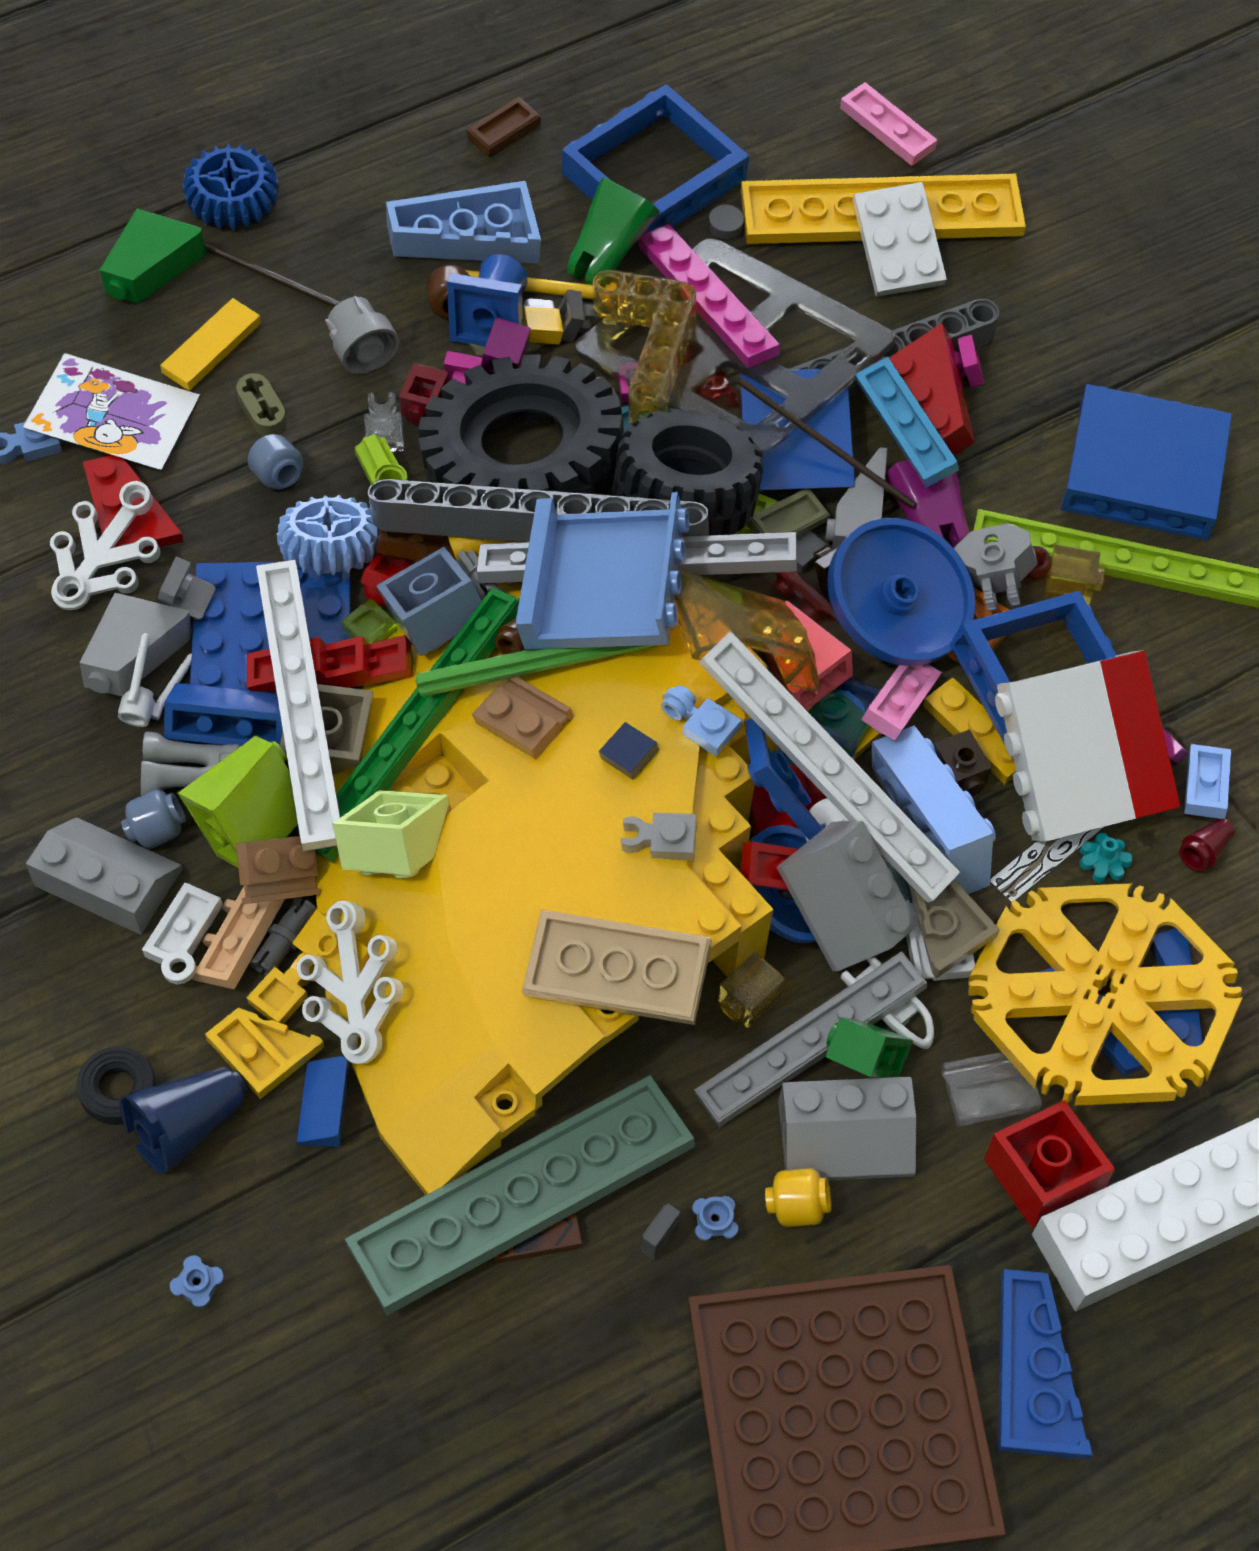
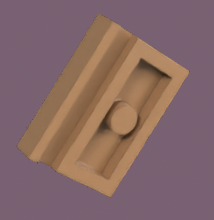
M518 677L508 678V681L502 687L498 686L472 713L476 724L536 760L562 731L561 726L567 720L571 721L574 718L570 707Z
M300 836L236 843L240 885H244L245 898H242V904L320 894V888H316L315 876H318L315 849L303 851Z

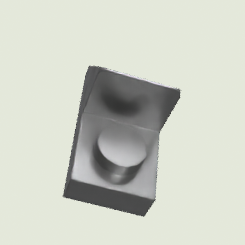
M176 556L160 589L157 603L189 610L190 619L200 620L213 596L215 586L189 574L188 571L191 563Z

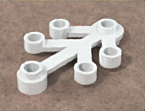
M132 481L122 487L119 499L123 506L99 540L97 539L95 529L98 514L94 506L90 502L81 501L73 507L72 515L79 526L85 557L76 571L72 559V554L76 550V543L68 532L60 531L51 537L50 546L56 554L60 576L54 581L51 593L53 600L60 608L65 610L79 609L88 602L91 595L115 589L125 594L132 593L137 589L139 580L131 568H119L112 575L92 578V576L101 567L140 559L144 563H152L159 558L160 548L152 537H142L136 543L113 548L136 515L145 514L153 504L152 495L144 483ZM135 499H144V501L141 504L135 506L132 505V502ZM85 510L91 511L87 518H79L81 512ZM61 541H69L67 547L63 549L57 548ZM146 546L154 547L153 551L149 554L141 553L142 549ZM123 577H132L128 584H120V580ZM70 589H78L77 594L72 597H66Z
M338 901L329 908L326 919L330 929L337 933L343 979L327 968L325 961L321 957L305 955L298 961L297 973L303 980L317 982L347 1006L348 1021L334 1012L330 1001L323 997L311 996L307 998L303 1004L302 1013L306 1020L322 1023L341 1038V1050L348 1061L355 1064H366L379 1055L383 1040L378 1030L393 1004L400 1001L403 996V985L398 979L390 977L378 979L387 962L395 958L398 947L396 941L391 937L383 935L374 936L368 944L370 958L360 973L355 935L361 931L365 924V912L357 903ZM344 912V920L341 923V915ZM385 942L386 950L381 955L379 952L380 946ZM313 962L315 967L310 975L309 966ZM388 984H390L392 987V992L389 997H387L385 994V989ZM374 986L373 992L376 1001L366 1015L364 1002ZM319 1003L320 1012L316 1016L314 1013V1008L316 1004ZM359 1036H360V1037H361V1045H360V1047L358 1048L357 1042H358V1038H359Z

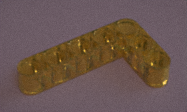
M615 270L601 271L593 278L595 314L607 320L651 327L629 387V422L632 425L643 416L647 418L653 412L661 411L665 413L696 323V289L690 283Z

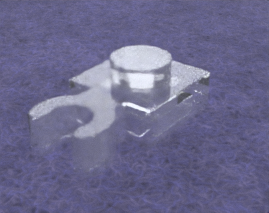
M388 392V402L378 404L375 402L374 393H369L368 409L370 414H364L366 437L374 434L378 437H385L391 451H404L401 412H395V394Z

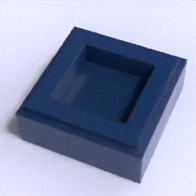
M624 722L599 750V754L603 761L629 778L634 779L658 752L659 747L656 741Z

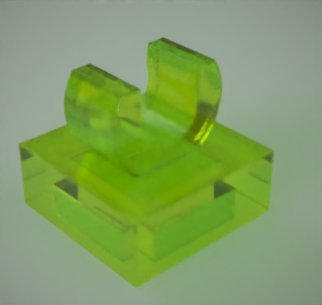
M372 599L341 620L342 629L351 638L363 636L368 643L386 640L397 632V623Z

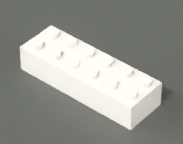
M1259 1118L1040 1218L1032 1236L1075 1312L1259 1226Z

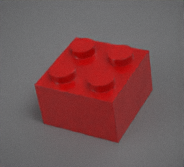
M1065 1100L994 1133L984 1161L1032 1229L1037 1226L1041 1217L1106 1188L1115 1170L1114 1166Z

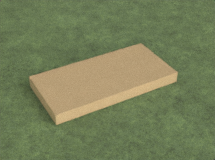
M541 909L522 993L528 997L695 1025L712 944L711 937Z

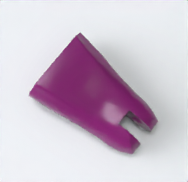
M908 460L897 462L886 471L885 481L916 502L911 509L894 497L908 520L926 526L942 538V534L946 533L953 548L970 533L962 505L957 472L926 488Z

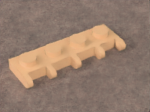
M244 887L236 901L226 899L222 909L228 915L216 935L209 933L205 935L202 943L208 947V950L199 966H196L195 974L191 979L235 990L285 899L242 904V898H245Z

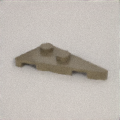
M955 879L933 901L928 903L908 883L931 971L936 979L997 937L1000 929Z

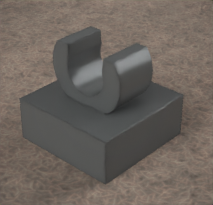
M567 289L557 309L560 311L563 327L561 341L573 342L578 332H591L590 320L597 321L598 313L595 305H583L580 291Z

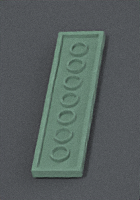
M649 1075L345 1238L350 1253L385 1314L388 1316L695 1147V1140L653 1078Z

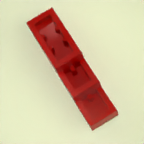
M406 635L368 643L363 636L325 644L320 637L309 639L317 684L353 687L412 677V644ZM270 648L247 654V689L249 691H276Z

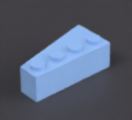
M526 181L386 202L387 229L394 256L484 261V259L491 255L501 254L510 256L519 263L539 264L541 238Z
M914 725L902 730L895 741L887 736L872 741V770L886 795L899 808L902 807V812L960 871L954 879L967 894L990 886L993 841L996 839L994 828L987 818L983 819L975 809L971 795L967 791L963 792L956 783L950 766L942 764L936 755L935 748L930 739H924Z

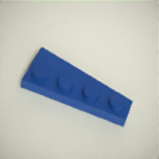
M1004 1269L1001 1274L998 1451L1089 1460L1093 1455L1089 1439H1086L1082 1424L1083 1414L1070 1373L1072 1369L1068 1353L1065 1354L1060 1334L1062 1328L1048 1273Z

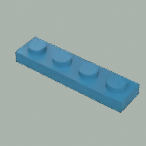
M888 357L855 374L857 383L926 488L959 470L957 460Z

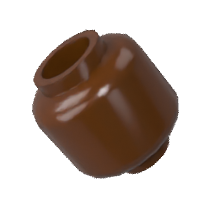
M457 265L439 267L431 273L427 280L426 288L430 307L438 316L449 319L448 278L451 273L470 276L465 269Z

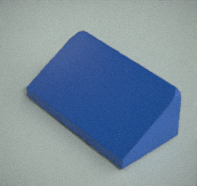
M339 1056L307 1062L297 1145L341 1146L350 1071L349 1061L345 1057Z

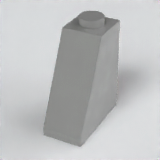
M114 593L80 661L84 687L98 693L124 695L131 687L142 634L147 633L149 635L142 674L143 679L190 641L192 631L189 610Z

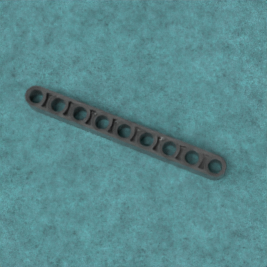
M394 479L376 481L368 489L373 524L379 530L518 542L530 541L537 499L552 498L558 515L670 509L671 501L665 499ZM680 501L681 507L687 508L689 512V531L683 533L682 537L709 536L708 509L698 502Z

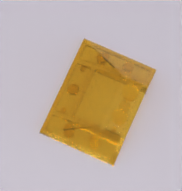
M678 569L681 573L682 591L681 595H675L674 603L677 605L678 623L692 659L700 661L731 631L745 647L773 654L785 684L813 692L820 687L815 653L807 637V630L783 600Z

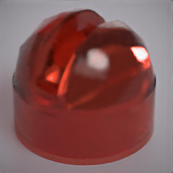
M1032 546L1036 552L1037 565L1026 576L1030 579L1038 580L1049 574L1052 562L1045 548Z

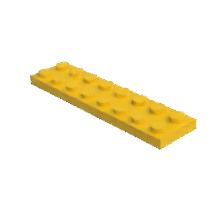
M1016 174L741 181V199L747 244L862 241L853 204L854 194L923 182L937 239L1023 236L1026 226Z

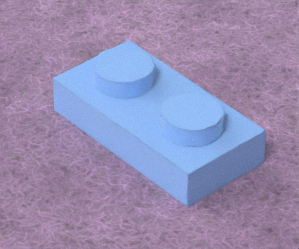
M1191 744L1188 757L1184 814L1225 819L1228 808L1231 749Z

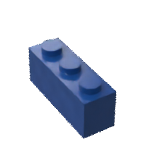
M175 683L165 700L164 738L222 745L239 744L242 746L251 738L257 736L268 742L275 741L280 746L283 727L276 693Z

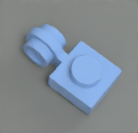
M681 685L669 688L663 695L662 710L674 720L679 721L682 717L687 719L688 721L683 726L682 735L714 756H717L741 728L742 720L709 698L697 709L694 707L696 698L689 689Z

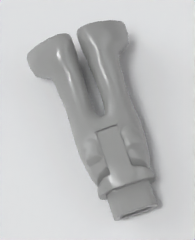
M145 732L143 739V761L141 763V796L154 789L163 791L172 787H186L241 746L239 744L212 745L168 740L157 732ZM169 763H196V764L205 765L206 767H200V768H198V767L176 766V765H168V764H169Z

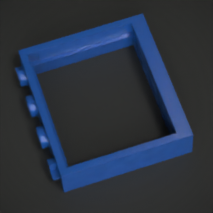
M667 84L654 92L648 93L642 100L629 108H624L615 117L603 124L597 125L591 132L576 141L570 142L562 149V174L591 200L594 198L601 178H607L591 162L663 116L669 119L717 161L711 167L655 202L653 205L659 209L660 213L644 234L667 224L674 228L741 184V181L747 180L749 155Z
M1080 591L962 623L952 639L950 646L1003 743L1007 729L1004 717H1001L997 711L995 696L998 694L997 684L1009 683L1010 681L990 647L988 640L1063 619L1088 664L1116 656L1110 639L1105 636L1094 617L1092 608L1086 603Z

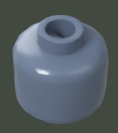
M270 434L260 438L251 447L247 457L248 467L264 486L272 490H281L293 485L299 479L303 469V458L300 452L286 438L278 434Z
M154 789L126 804V819L122 820L121 824L130 842L138 841L143 847L153 849L179 836L182 831V823L186 822V817L180 802L173 793L167 795V793L160 789Z

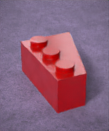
M941 323L889 359L953 456L975 443L967 403L961 386L962 380L956 363L954 344Z

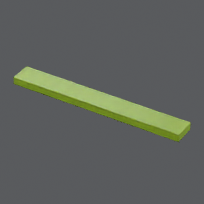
M982 509L977 511L973 531L1006 523L1027 530L1030 533L1037 561L1259 608L1258 568ZM990 537L986 540L985 544L989 542H998V539L996 537Z

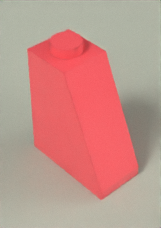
M785 601L775 610L767 612L758 621L761 648L773 676L806 711L853 676L852 650L790 602Z

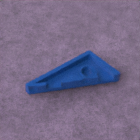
M749 718L744 723L751 764L747 768L752 781L759 788L764 786L769 792L774 807L780 813L785 811L809 840L812 839L827 825L825 823L820 825L805 807L812 800L795 772L791 769L781 749L778 748L770 752L767 747L765 732L752 718Z

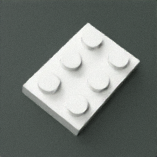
M923 182L854 194L853 204L876 297L944 285L947 279Z

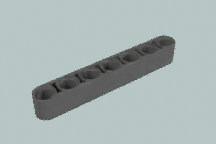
M988 299L973 300L787 370L847 368L848 394L851 397L863 392L857 383L856 373L886 357L890 358L941 323L953 341L955 352H960L958 338L972 335L976 349L990 344L994 338L999 318V309L994 302ZM782 371V372L779 373V375L776 377V386H777V388H778L782 393H784V394H786V395H793V394L786 393V392L782 391L781 388H780L779 385H778V378H779V376H780L782 373H784V372Z

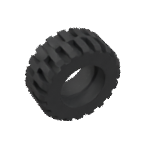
M670 409L667 413H662L661 411L653 412L647 418L643 416L635 421L622 435L615 466L612 488L613 496L671 500L672 492H678L680 501L698 502L708 509L709 536L734 535L737 531L739 532L754 515L763 474L764 463L762 461V454L757 444L754 443L752 437L746 431L741 432L737 424L732 421L727 423L721 419V416L712 413L709 416L701 414L700 410L690 409V412H681L680 409Z

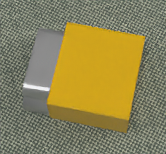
M527 299L522 304V320L524 326L531 327L530 342L559 345L563 335L559 309L554 307V302L551 300Z

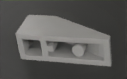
M880 447L866 467L885 480L887 448ZM862 473L856 478L855 487H850L838 502L835 519L827 520L825 541L832 542V550L838 548L843 540L859 526L872 520L882 519L884 489Z

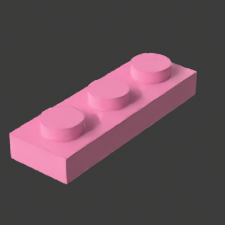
M863 83L841 98L840 109L911 166L936 150L937 139L867 83Z
M929 664L921 666L899 665L861 720L872 726L878 733L884 734L895 741L942 672Z

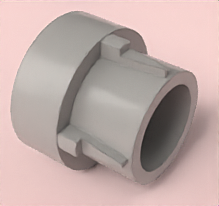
M354 296L340 302L332 309L328 319H325L330 330L334 351L344 368L351 373L365 374L376 370L388 363L398 350L399 337L385 315L375 312L369 301L363 297Z

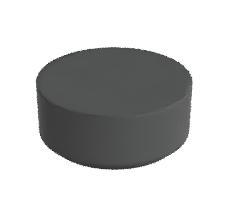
M720 205L710 212L708 227L715 237L729 240L741 234L744 216L737 207Z

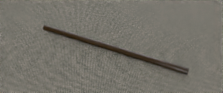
M205 242L206 250L330 306L335 307L340 303L335 299Z
M740 378L737 383L909 508L912 509L916 502L745 379Z

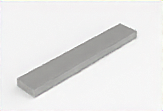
M901 951L694 1090L695 1095L720 1128L781 1087L783 1082L790 1081L824 1058L829 1048L826 1044L829 1031L835 1023H839L841 1017L853 1018L873 1025L927 989V982Z

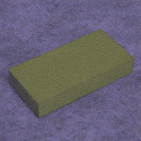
M807 488L754 514L747 526L753 534L796 532L797 538L827 522L830 514L810 488Z

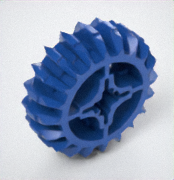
M229 143L225 149H218L214 145L211 153L201 151L200 159H192L190 167L185 169L183 192L189 210H192L195 218H202L206 226L215 222L219 230L225 225H229L233 231L236 225L240 224L248 228L250 221L253 220L260 223L262 215H270L272 206L276 205L279 190L276 170L273 168V164L269 163L266 155H259L256 148L246 151L243 144L237 149L232 148Z

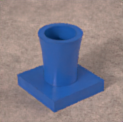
M496 254L484 259L481 263L478 277L451 273L447 280L450 341L485 347L496 318L523 325L522 292L527 286L528 277L524 267L517 260L507 255Z

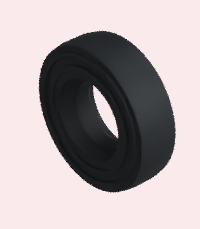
M109 1047L98 1051L83 1064L78 1075L77 1094L82 1107L91 1117L105 1124H124L119 1108L121 1099L110 1100L105 1098L100 1092L101 1082L109 1073L115 1071L128 1073L133 1078L131 1092L156 1086V1077L149 1061L139 1052L127 1047Z

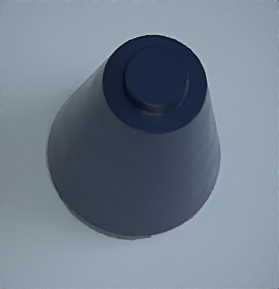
M219 1067L131 1092L119 1102L122 1121L128 1134L134 1130L136 1131L141 1143L135 1147L144 1161L155 1172L162 1174L173 1170L243 1105V1094L246 1093V1085L237 1071H230L226 1067Z

